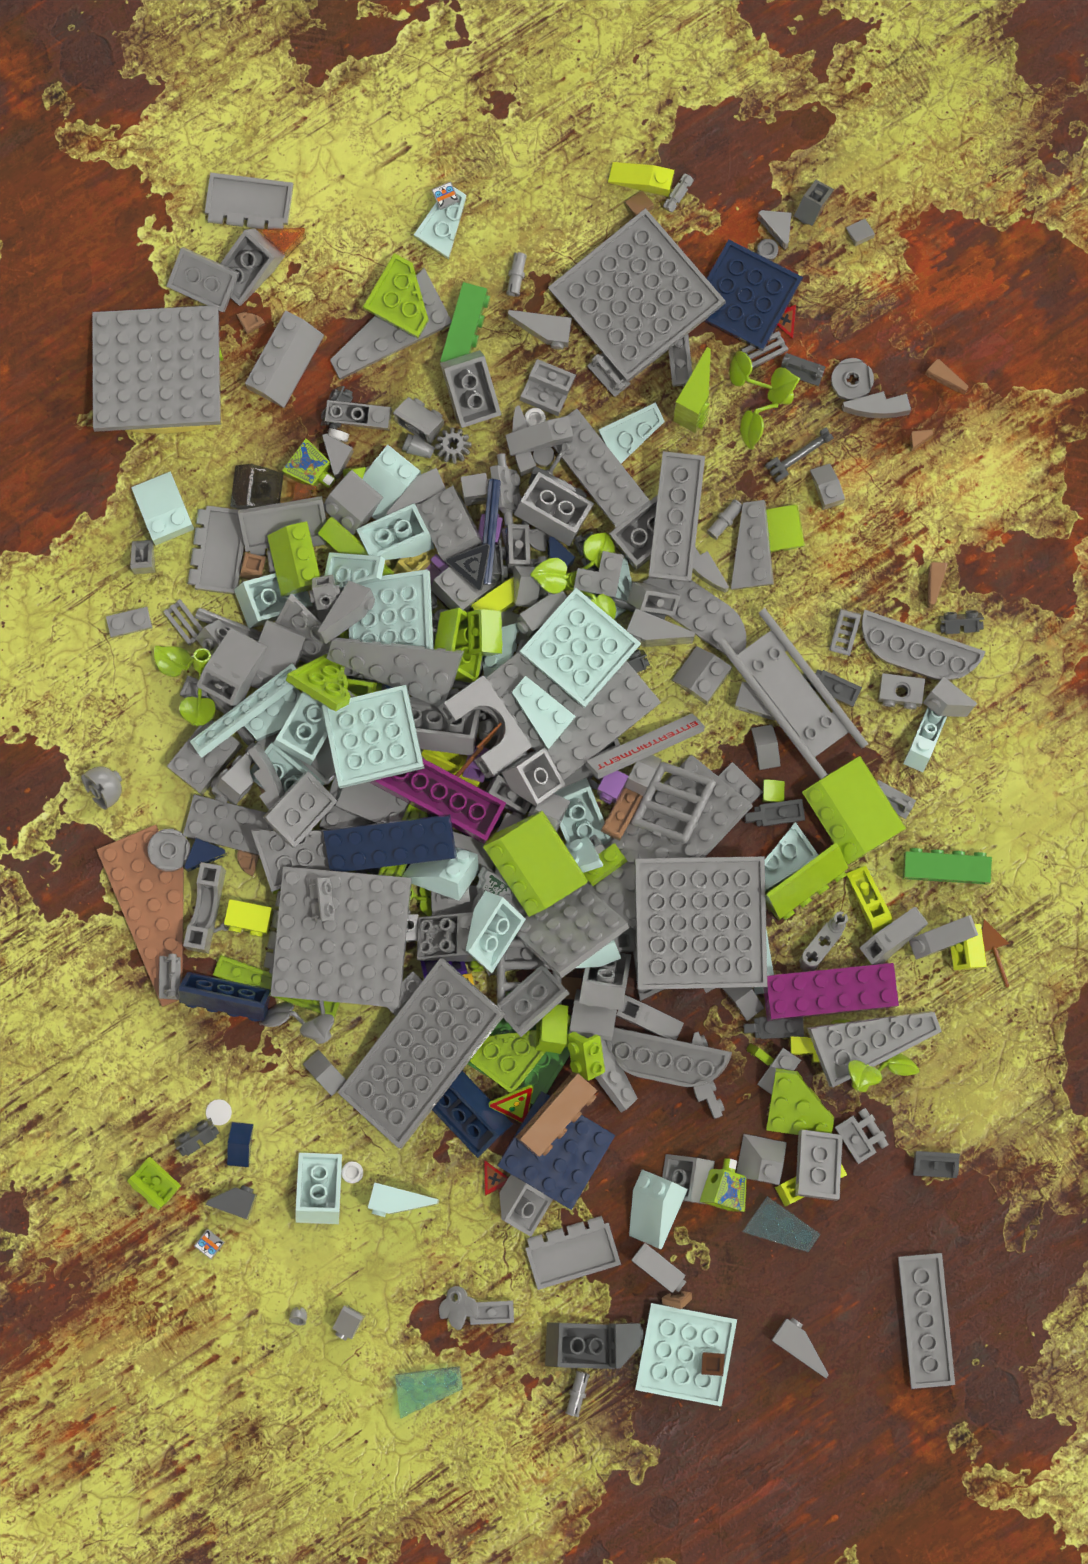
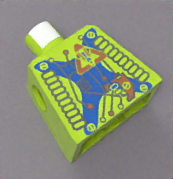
M307 439L304 440L282 470L284 476L311 489H315L319 483L330 488L336 480L334 476L328 473V470L331 468L330 461Z
M725 1158L722 1169H711L709 1171L700 1202L727 1211H745L746 1177L735 1173L736 1160Z

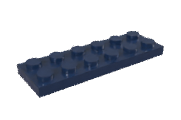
M450 814L326 829L323 831L330 871L345 872L455 859L457 857Z

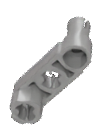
M837 912L805 949L799 960L800 968L803 971H815L839 940L848 920L846 914L844 917L842 916L844 912ZM818 939H826L828 941L826 944H829V946H821V941H818Z

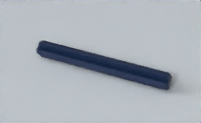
M498 479L488 480L482 545L489 544L490 551L483 585H490L492 580L501 481Z

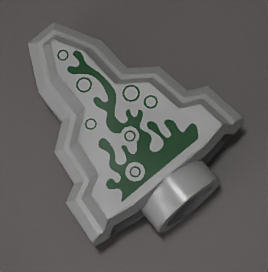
M482 866L478 874L480 879L476 886L478 894L473 900L472 912H474V908L485 891L501 896L504 899H511L514 896V893L498 869L494 872Z

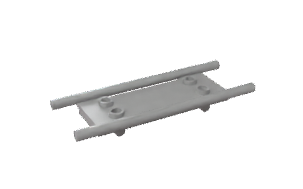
M764 608L759 612V615L771 631L739 654L733 651L724 638L718 641L717 644L818 777L822 779L828 774L816 760V756L848 732L861 749L867 746L868 742ZM786 651L791 655V657L794 659V661L797 663V665L800 667L803 673L807 676V678L810 680V682L813 684V686L816 688L819 694L823 697V699L832 709V713L822 702V700L819 698V696L816 694V692L813 690L810 684L806 681V679L803 677V675L800 673V671L797 669L794 663L787 656V654L785 653Z

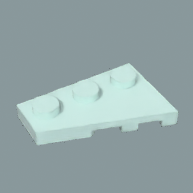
M455 187L453 188L459 202L442 210L439 209L436 202L414 234L415 238L449 259L467 198L464 193Z
M655 402L598 431L603 442L617 460L622 463L665 421Z
M329 552L324 576L333 574L335 585H339L341 591L348 581L359 585L378 581L382 578L385 558L381 556Z
M517 623L502 627V654L482 656L485 678L512 658L514 652H516L517 644L515 641L517 632H519Z
M527 676L512 691L513 697L530 720L547 750H549L576 716Z
M294 687L249 721L245 728L257 741L279 733L302 693Z
M796 822L765 859V892L789 878L818 856Z

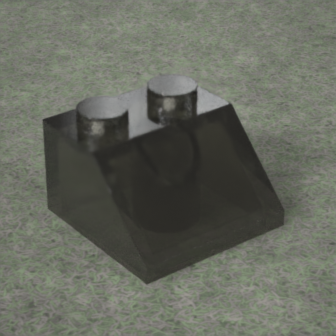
M255 464L235 465L230 507L242 510L280 503L283 473Z

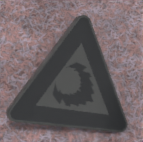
M485 544L446 559V563L477 590H482L490 545Z

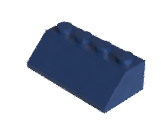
M187 972L179 986V1003H183L190 1008L201 1007L206 1008L209 1012H225L232 1017H248L251 1021H264L268 1011L271 989Z
M461 1071L432 1109L477 1158L513 1124L504 1114L489 1107L491 1100L463 1071Z

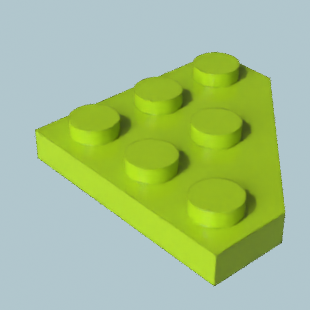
M394 253L365 302L363 309L419 339L429 319L412 262Z
M328 653L287 674L286 681L310 695L311 698L323 703L329 709L337 711L349 705L351 696L347 689L348 681L347 676L344 674L345 667L328 660Z
M536 1030L527 1031L522 1037L518 1033L488 1036L469 1062L509 1093H512L519 1088L546 1051L535 1050Z
M776 1068L766 1130L799 1135L800 1130L832 1134L834 1116L824 1107L811 1087L807 1086L798 1071Z

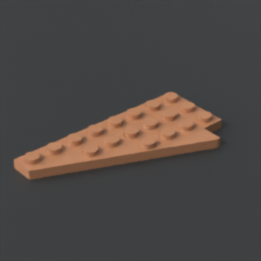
M155 824L97 849V852L159 999V956L168 957V954H176L177 957H181L180 984L183 981L184 866L176 871L165 872L157 869L150 862L147 847L153 835L159 832ZM159 999L162 1007L179 1001L173 999Z

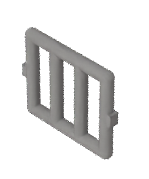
M661 762L631 820L632 825L653 832L654 836L661 839L664 836L681 843H687L715 787L716 781L694 773L693 769L686 766L683 769ZM664 772L705 785L701 796L661 783ZM657 790L695 803L696 806L690 815L653 802L651 799ZM646 809L687 822L683 833L642 820Z
M513 939L508 948L527 947L519 939ZM504 953L497 964V1004L505 998V991H513L522 983L505 982V969H537L542 964L547 969L550 968L543 961H505ZM553 971V976L561 983V978Z

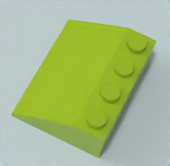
M708 347L675 404L674 422L694 433L697 432L698 428L702 430L708 420L711 349Z
M861 756L802 792L833 842L838 844L847 864L854 863L906 829Z
M543 811L492 834L483 846L529 917L547 909L588 882Z
M833 844L766 894V905L778 921L782 918L786 921L795 914L793 910L799 905L804 908L813 901L810 897L814 894H823L830 888L828 886L829 883L833 880L837 883L847 876L845 871L848 870V866L838 844Z

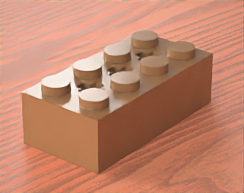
M572 1072L515 1138L534 1155L539 1157L542 1154L544 1156L547 1155L553 1148L551 1143L556 1138L560 1139L568 1130L565 1127L571 1121L574 1123L581 1116L580 1110L584 1105L589 1106L595 1100L596 1096L594 1094L597 1090L578 1073Z

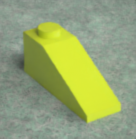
M613 162L608 183L669 197L674 170L655 165Z
M863 866L846 874L873 935H875L893 921L891 913L867 866Z

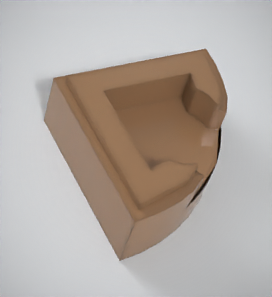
M247 312L237 314L246 334L265 325L263 319L255 314Z
M238 850L237 858L240 867L245 873L254 877L259 855Z
M681 1291V1294L673 1296L669 1293L662 1297V1304L682 1309L692 1300V1293Z

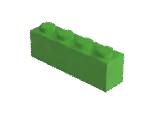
M463 282L440 363L470 354L472 348L477 347L479 335H476L478 327L482 328L485 319V316L482 315L483 309L488 308L491 296H488L487 288Z
M910 848L909 851L904 853L903 879L989 885L991 883L992 857H987V853L974 852V856L965 855L964 851H952V854H944V850L934 849L931 850V853H924L920 848Z

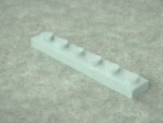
M293 663L190 741L201 758L294 688L292 684L286 681L287 674L296 670Z

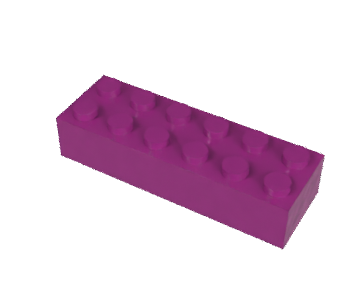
M423 758L424 769L370 782L372 785L431 816L450 814L453 828L484 844L506 805V802Z
M894 963L767 976V987H763L767 1021L888 1009L899 1006Z

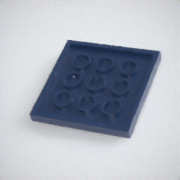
M728 240L707 277V280L723 297L726 303L704 320V322L764 351L803 277Z
M540 1091L497 1166L572 1210L615 1135L581 1115L574 1123L571 1121L565 1127L568 1130L560 1139L556 1138L551 1143L553 1148L547 1155L544 1156L542 1154L540 1157L534 1155L515 1137L551 1097Z

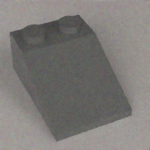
M547 1322L545 1366L615 1369L609 1367V1325Z

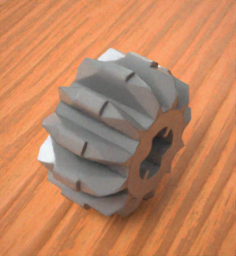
M453 427L450 428V434L443 430L444 437L438 436L437 441L440 443L435 445L436 449L440 450L438 456H445L444 462L446 463L450 458H452L453 464H456V458L463 462L464 456L462 454H470V451L466 449L471 447V442H466L469 439L468 434L462 436V429H459L456 434ZM450 443H457V449L453 450V447L449 449Z

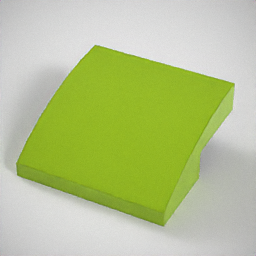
M798 505L766 510L771 553L805 546Z

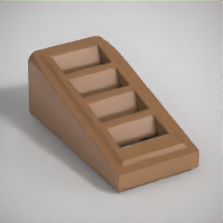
M937 359L925 373L927 377L963 395L969 388L940 359Z
M931 562L928 567V608H933L937 601L948 563Z

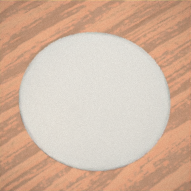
M214 1100L206 1108L207 1119L211 1118L214 1125H223L231 1118V1107L224 1100Z

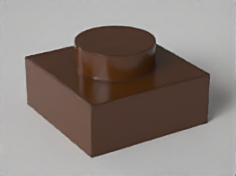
M703 1352L701 1374L723 1376L725 1354Z

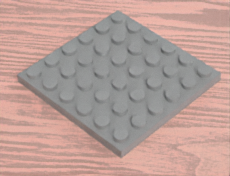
M646 208L548 287L549 291L627 382L632 380L726 303L723 297Z
M217 306L93 312L94 432L221 425L219 310Z
M519 652L486 677L492 682L496 694L505 701L509 713L516 717L522 732L529 736L531 748L534 751L544 748V742L536 733L530 720L512 695V691L525 676L576 716L550 749L547 750L563 781L661 703L627 661L586 708H583Z
M765 857L634 859L637 989L767 987Z
M283 867L270 996L400 1008L412 878ZM330 878L332 903L335 909L334 921L315 923V919L312 918L311 903H318V899H311L310 879Z

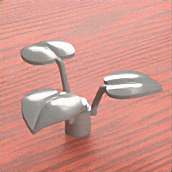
M319 1001L321 1015L305 1022L295 1011H292L294 1005L286 1002L270 1008L264 1021L260 1020L259 1024L265 1027H276L286 1022L290 1016H294L302 1024L300 1028L301 1035L314 1039L317 1044H322L331 1038L330 1029L334 1024V1017L330 1014H325L324 1002Z

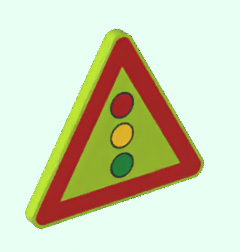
M528 1085L489 1102V1107L522 1123L530 1108L533 1086Z

